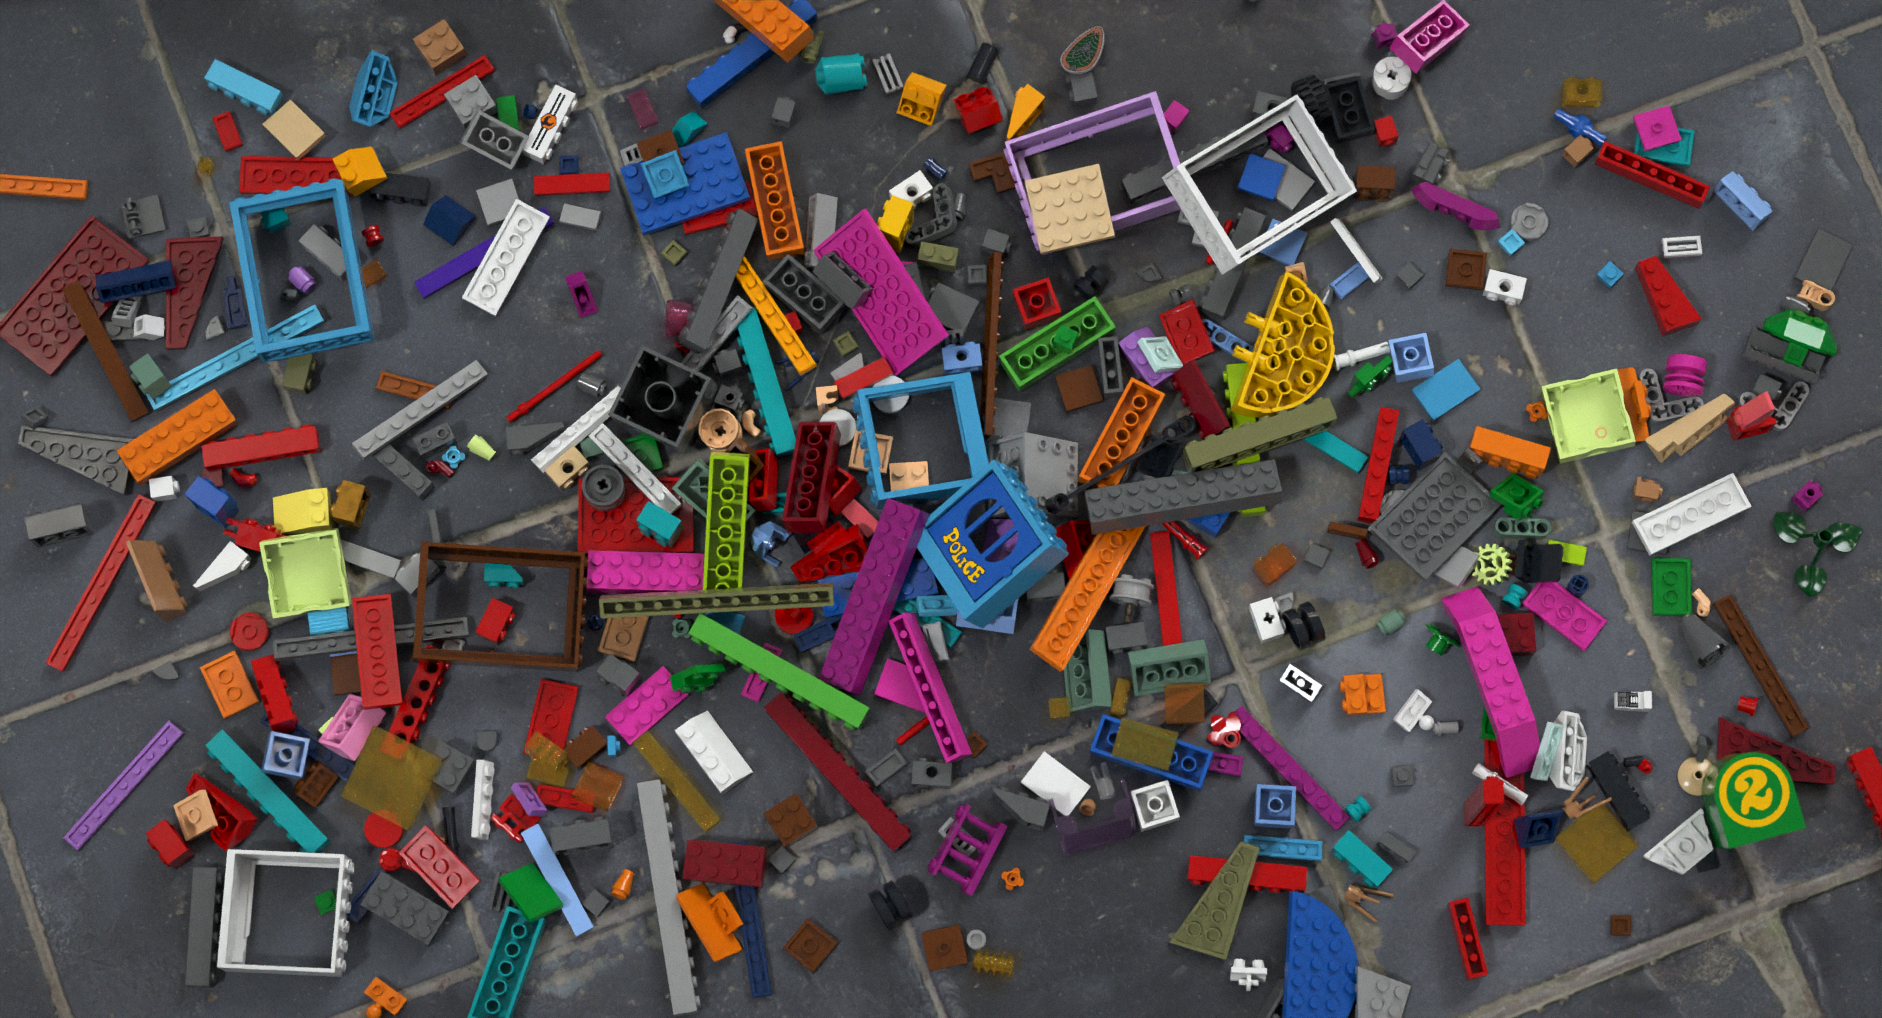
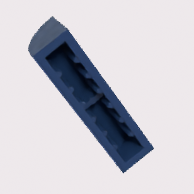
M171 260L96 276V290L101 303L176 288Z

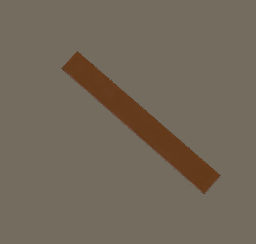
M78 280L62 288L131 422L149 414L80 281Z
M1731 594L1714 602L1713 606L1790 737L1793 738L1808 730L1809 726Z

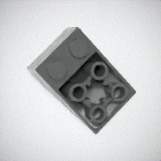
M998 786V789L993 788V797L1024 827L1043 832L1050 810V804L1047 803L1046 799L1039 797L1031 799L1028 798V794L1017 792V794L1010 793V789Z

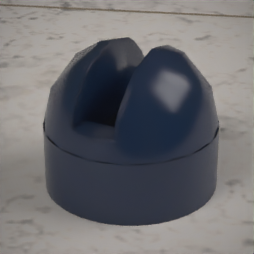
M526 104L523 112L524 118L530 120L537 118L538 108L534 105Z
M591 615L588 618L587 623L591 630L597 631L603 627V619L599 615ZM595 617H596L598 626H594V622H593L592 619L595 618Z

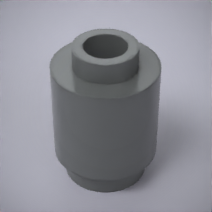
M1788 294L1780 307L1784 311L1790 309L1799 310L1808 315L1811 309L1808 307L1809 302Z
M583 373L577 384L581 391L597 398L600 395H604L607 389L604 379L590 373Z

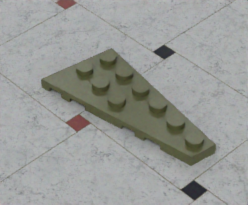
M1240 841L1169 943L1226 960L1260 846Z

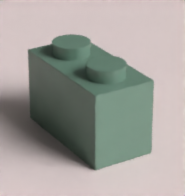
M148 353L129 366L133 372L131 377L137 384L141 383L139 388L144 395L149 394L154 399L171 387L169 381Z

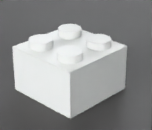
M1168 780L1130 791V798L1141 832L1179 820L1180 816Z

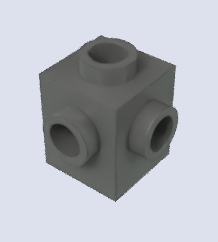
M721 385L714 403L716 407L736 415L738 410H742L745 400H743L744 396L739 388L734 386L729 388Z

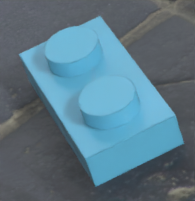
M948 595L917 596L916 598L919 617L957 615L958 609Z

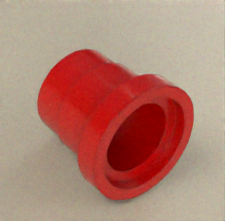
M1740 696L1737 710L1754 717L1759 698L1755 697L1752 699Z

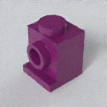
M1382 23L1375 28V31H1372L1378 49L1392 45L1398 36L1393 23Z
M1280 122L1265 133L1273 149L1279 150L1281 153H1287L1292 149L1294 138Z
M1809 480L1791 500L1805 512L1823 495L1821 492L1822 487L1814 481L1812 483ZM1807 491H1809L1813 496H1809L1807 494Z

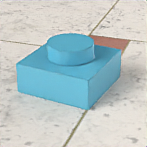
M1513 229L1497 242L1509 256L1525 244Z

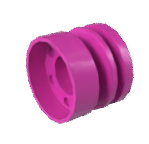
M1687 354L1669 355L1665 370L1670 374L1664 377L1663 390L1669 394L1682 397L1701 396L1704 390L1702 386H1704L1705 381L1700 377L1706 375L1707 361L1703 358Z

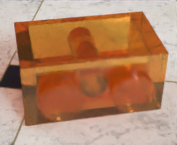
M1283 543L1279 546L1275 544L1268 550L1269 554L1266 557L1260 556L1253 562L1252 571L1266 588L1295 566L1298 561Z

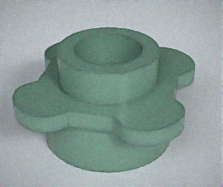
M675 619L673 621L674 631L672 636L674 638H689L691 636L689 634L690 626L692 625L690 620Z

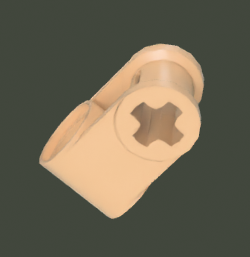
M1809 280L1802 282L1803 287L1796 297L1809 302V306L1820 311H1827L1831 308L1835 301V295L1832 291L1818 286ZM1820 298H1827L1829 303H1823Z

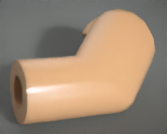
M1698 588L1692 595L1698 601L1697 614L1705 617L1710 612L1711 601Z

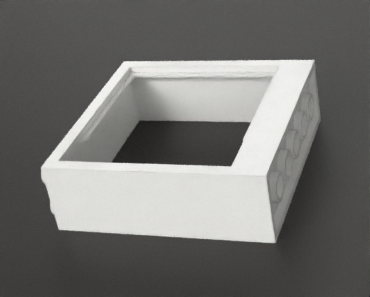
M228 849L217 968L226 972L342 977V973L346 971L344 952H347L348 941H345L350 926L349 921H347V913L351 912L349 894H352L353 883L350 882L351 874L354 873V862H352V859L345 854ZM256 865L339 868L331 969L245 965L247 937L250 935Z

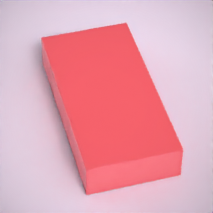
M853 499L841 511V514L853 526L858 524L865 537L869 539L874 534L878 521Z

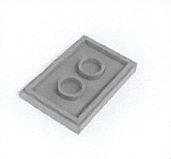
M1269 148L1262 158L1285 165L1274 199L1290 211H1293L1315 181Z

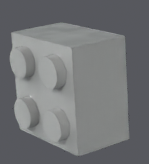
M477 75L444 94L448 104L465 130L477 109L490 116L498 112L495 103Z

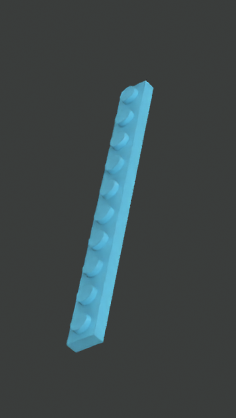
M316 305L267 329L269 343L294 339L323 324L324 320ZM253 337L169 381L171 387L156 398L152 399L149 394H146L154 411L156 412L258 358Z

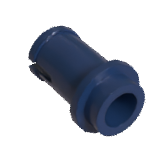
M929 157L923 164L926 171L929 170L940 180L948 172V170L935 162V158Z

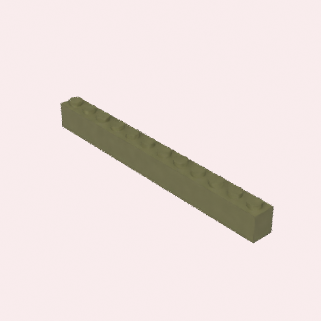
M833 583L601 595L599 598L600 618L834 606Z

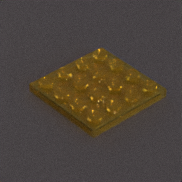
M373 726L341 797L406 830H410L443 759L377 726Z

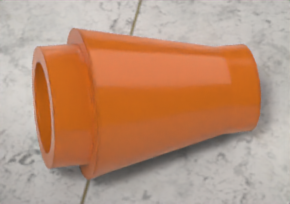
M627 869L623 870L611 888V894L614 897L626 900L627 896L630 895L634 873Z

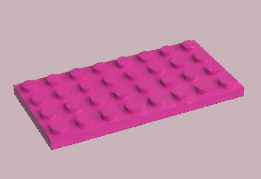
M867 209L861 210L813 250L819 260L823 255L834 251L873 288L864 304L852 309L882 357L886 359L895 376L901 374L949 336Z

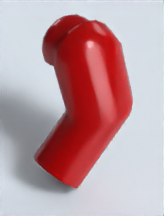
M233 468L229 472V475L240 487H251L257 482L255 474L242 475L237 468Z

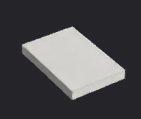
M1043 752L1021 781V784L1040 798L1046 799L1050 806L1066 818H1068L1091 788L1090 785L1046 752Z

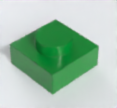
M1790 342L1783 360L1801 367L1808 348Z
M332 889L314 897L321 915L336 909L337 900Z

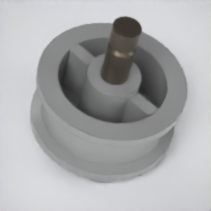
M1121 575V578H1115L1113 594L1109 596V600L1117 604L1126 605L1123 622L1131 623L1133 607L1151 606L1152 601L1149 600L1150 591L1154 589V585L1151 584L1150 579H1133L1131 575Z

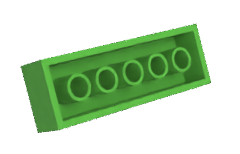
M1094 296L999 355V363L1017 390L1021 392L1097 345L1098 338L1113 335L1116 326ZM1061 325L1078 332V339L1070 355L1053 348V340Z

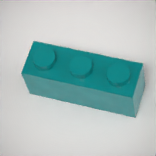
M1349 830L1332 848L1334 857L1340 862L1344 860L1349 865L1348 869L1353 874L1362 876L1364 878L1362 881L1370 888L1374 887L1376 889L1393 870Z

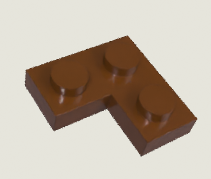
M1004 152L969 162L974 182L992 177L998 194L1016 189Z

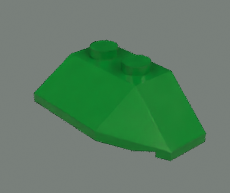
M1792 309L1765 318L1764 331L1813 351L1835 357L1838 345L1827 322H1824L1821 318H1813L1802 311Z

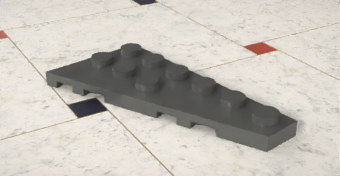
M21 425L18 440L20 446L126 496L130 472L119 457L117 450L134 439L39 427L33 430L29 426Z

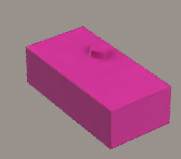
M1442 0L1401 32L1389 49L1417 74L1461 39L1470 24L1445 0Z

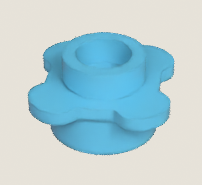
M451 446L446 454L442 456V460L448 462L453 469L457 468L459 462L465 459V454L460 453L456 446Z

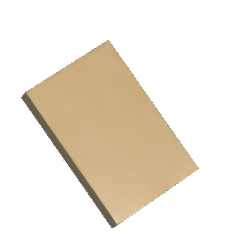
M291 99L263 123V126L298 161L326 137V134Z

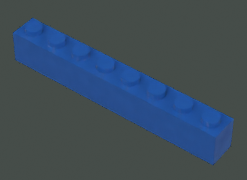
M793 0L790 3V7H788L808 25H811L818 19L817 12L807 0ZM750 33L746 40L741 44H736L730 53L720 56L717 59V63L706 67L697 78L693 77L690 79L686 86L687 93L700 108H703L772 55L774 51L754 34Z

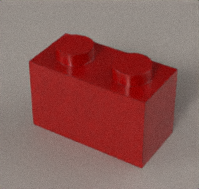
M492 598L475 631L477 636L499 645L500 641L503 642L507 635L506 629L508 625L512 624L516 617L514 608Z

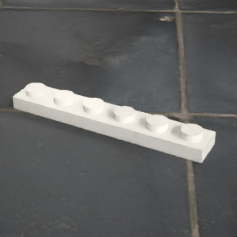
M617 386L532 458L531 461L544 473L545 469L573 445L576 446L610 417L608 413L621 388Z
M603 423L589 435V438L653 504L670 514H673L681 506V503Z

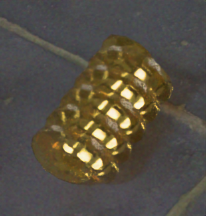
M978 948L975 953L973 971L977 968V972L980 974L984 969L985 974L988 975L992 970L995 977L1000 971L1002 978L1008 973L1009 979H1011L1014 960H1012L1010 953L1007 958H1004L1003 952L997 957L996 951H993L991 956H989L988 950H985L983 955H981V951Z

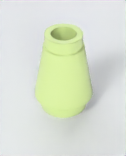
M475 435L467 445L470 452L488 461L496 453L482 436Z

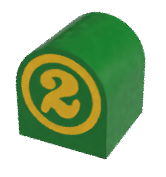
M1757 752L1730 754L1716 761L1707 771L1702 784V799L1716 848L1731 849L1806 828L1792 778L1785 766L1774 757Z

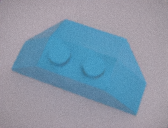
M370 51L358 71L349 105L352 121L371 127L389 117L398 81L388 56Z

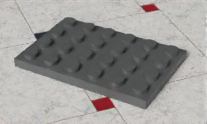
M1445 452L1368 530L1425 582L1502 504L1489 497L1490 493Z

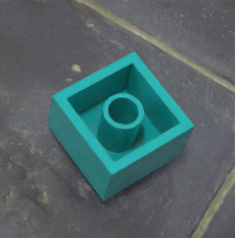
M650 501L647 502L636 519L640 529L639 532L648 538L650 536L656 538V542L663 547L668 545L672 548L684 529L680 519Z

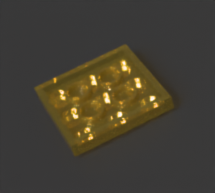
M1604 805L1582 815L1555 838L1593 884L1638 847L1637 843Z

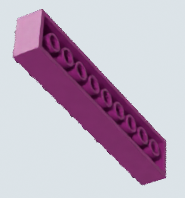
M887 498L818 678L819 680L861 695L929 517L928 513Z

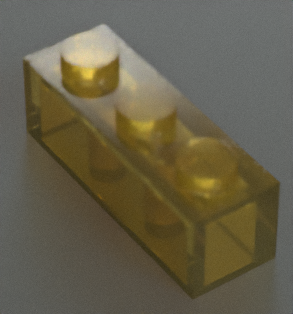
M1117 679L1110 715L1122 717V714H1125L1126 707H1124V704L1128 702L1129 696L1127 691H1130L1131 688L1130 680Z

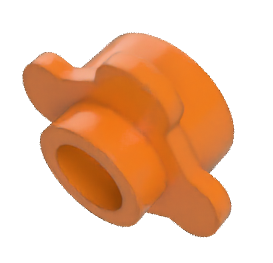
M1538 401L1533 405H1527L1526 410L1530 414L1529 419L1531 422L1547 418L1548 414L1545 412V404L1542 401Z
M1018 868L1002 873V879L1006 882L1005 887L1007 890H1012L1013 887L1024 884Z

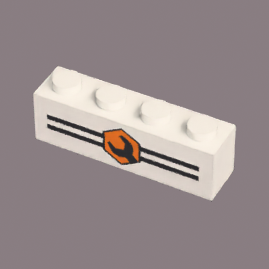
M555 85L522 150L525 156L542 164L545 163L546 159L549 160L551 158L552 148L555 143L559 142L562 128H566L570 120L569 115L571 111H575L578 101L575 93Z

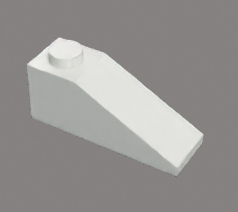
M230 541L193 586L200 592L239 574L241 571H245L250 565V556Z

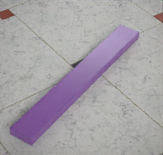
M168 721L63 838L79 851L184 733Z

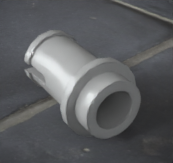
M1437 721L1433 723L1434 735L1441 736V734L1458 733L1457 721L1442 723Z

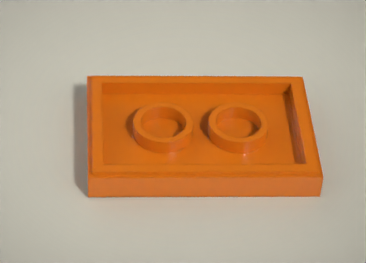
M235 650L200 667L224 719L260 703Z

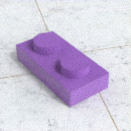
M514 783L511 789L525 809V812L529 816H544L547 809L530 783Z

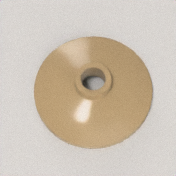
M1696 757L1685 760L1680 765L1677 774L1681 788L1688 794L1701 796L1704 777L1712 764L1704 759V762H1697ZM1696 772L1701 773L1702 777L1700 779L1696 778Z

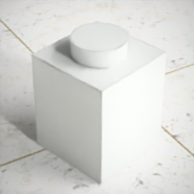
M146 314L134 318V337L148 340L164 337V318Z
M172 476L149 479L150 494L154 502L178 499L177 493L180 492L179 483Z

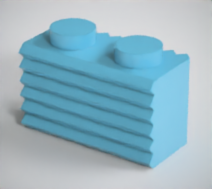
M347 607L307 613L311 636L351 631Z

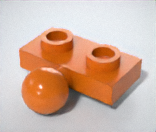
M377 977L374 978L364 991L366 996L376 1002L375 1005H370L366 1009L367 1018H380L382 1007L394 1016H397L408 1001Z

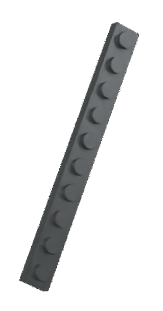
M467 617L423 622L422 643L469 638ZM415 623L394 626L396 646L414 644ZM355 631L273 640L275 661L357 651Z

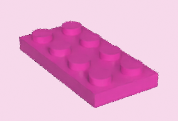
M664 666L605 716L608 722L630 746L689 696L688 693L682 694L681 691H673L670 679L672 675Z

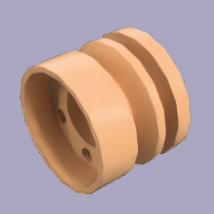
M713 409L706 412L701 418L699 435L712 451L725 452L736 439H742V427L735 416L729 411ZM722 429H724L726 434H722L721 437L718 432H722Z

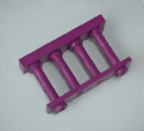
M962 804V806L956 809L954 814L956 817L935 858L930 860L927 874L936 876L937 872H940L960 883L962 887L961 893L972 896L1008 826L999 822L990 825L968 812L971 805ZM964 819L985 830L989 835L986 841L982 843L959 830ZM955 837L979 849L980 853L977 859L973 860L951 848ZM946 854L970 867L971 871L968 877H963L942 865Z

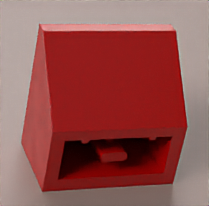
M988 86L977 88L974 92L961 94L958 98L953 99L961 122L968 134L1003 121L998 102Z

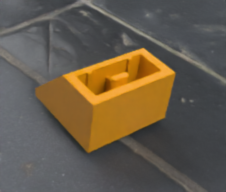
M912 72L905 82L897 113L932 126L947 85Z

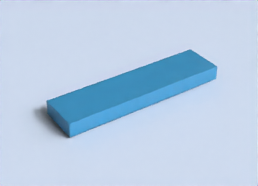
M1244 835V842L1260 846L1257 855L1259 857L1320 862L1322 860L1323 841Z

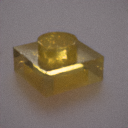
M1068 697L1048 699L1050 719L1070 717Z

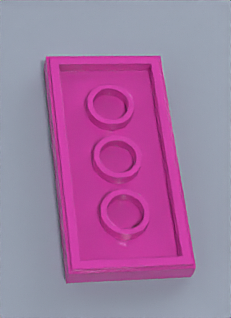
M1557 582L1538 583L1522 603L1523 607L1583 652L1607 622L1606 619Z

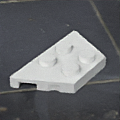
M1699 809L1643 855V857L1678 874L1683 875L1713 850L1703 810Z

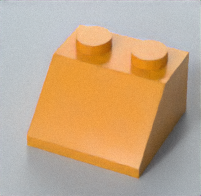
M373 147L349 149L333 158L347 190L355 197L388 179Z

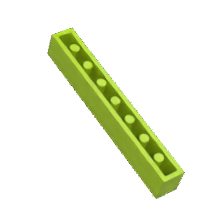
M1247 363L1228 364L1225 371H1222L1223 382H1227V389L1224 390L1225 401L1229 400V408H1226L1227 419H1231V426L1229 428L1234 430L1241 428V425L1246 422H1256L1255 417L1231 412ZM1257 454L1232 463V466L1260 462V456ZM1264 506L1237 512H1241V517L1264 515L1266 510Z

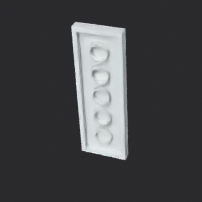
M516 199L462 299L496 317L550 217Z
M1732 473L1633 520L1632 524L1649 556L1749 509L1751 504L1735 475Z

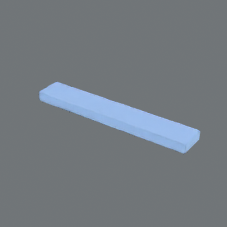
M539 824L523 831L521 834L542 874L563 902L562 911L576 937L592 929L594 926Z

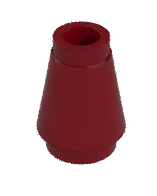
M1365 539L1355 544L1361 564L1366 569H1370L1380 562L1378 554Z

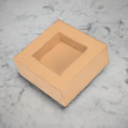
M1303 262L1285 266V271L1295 275L1304 283L1308 282Z

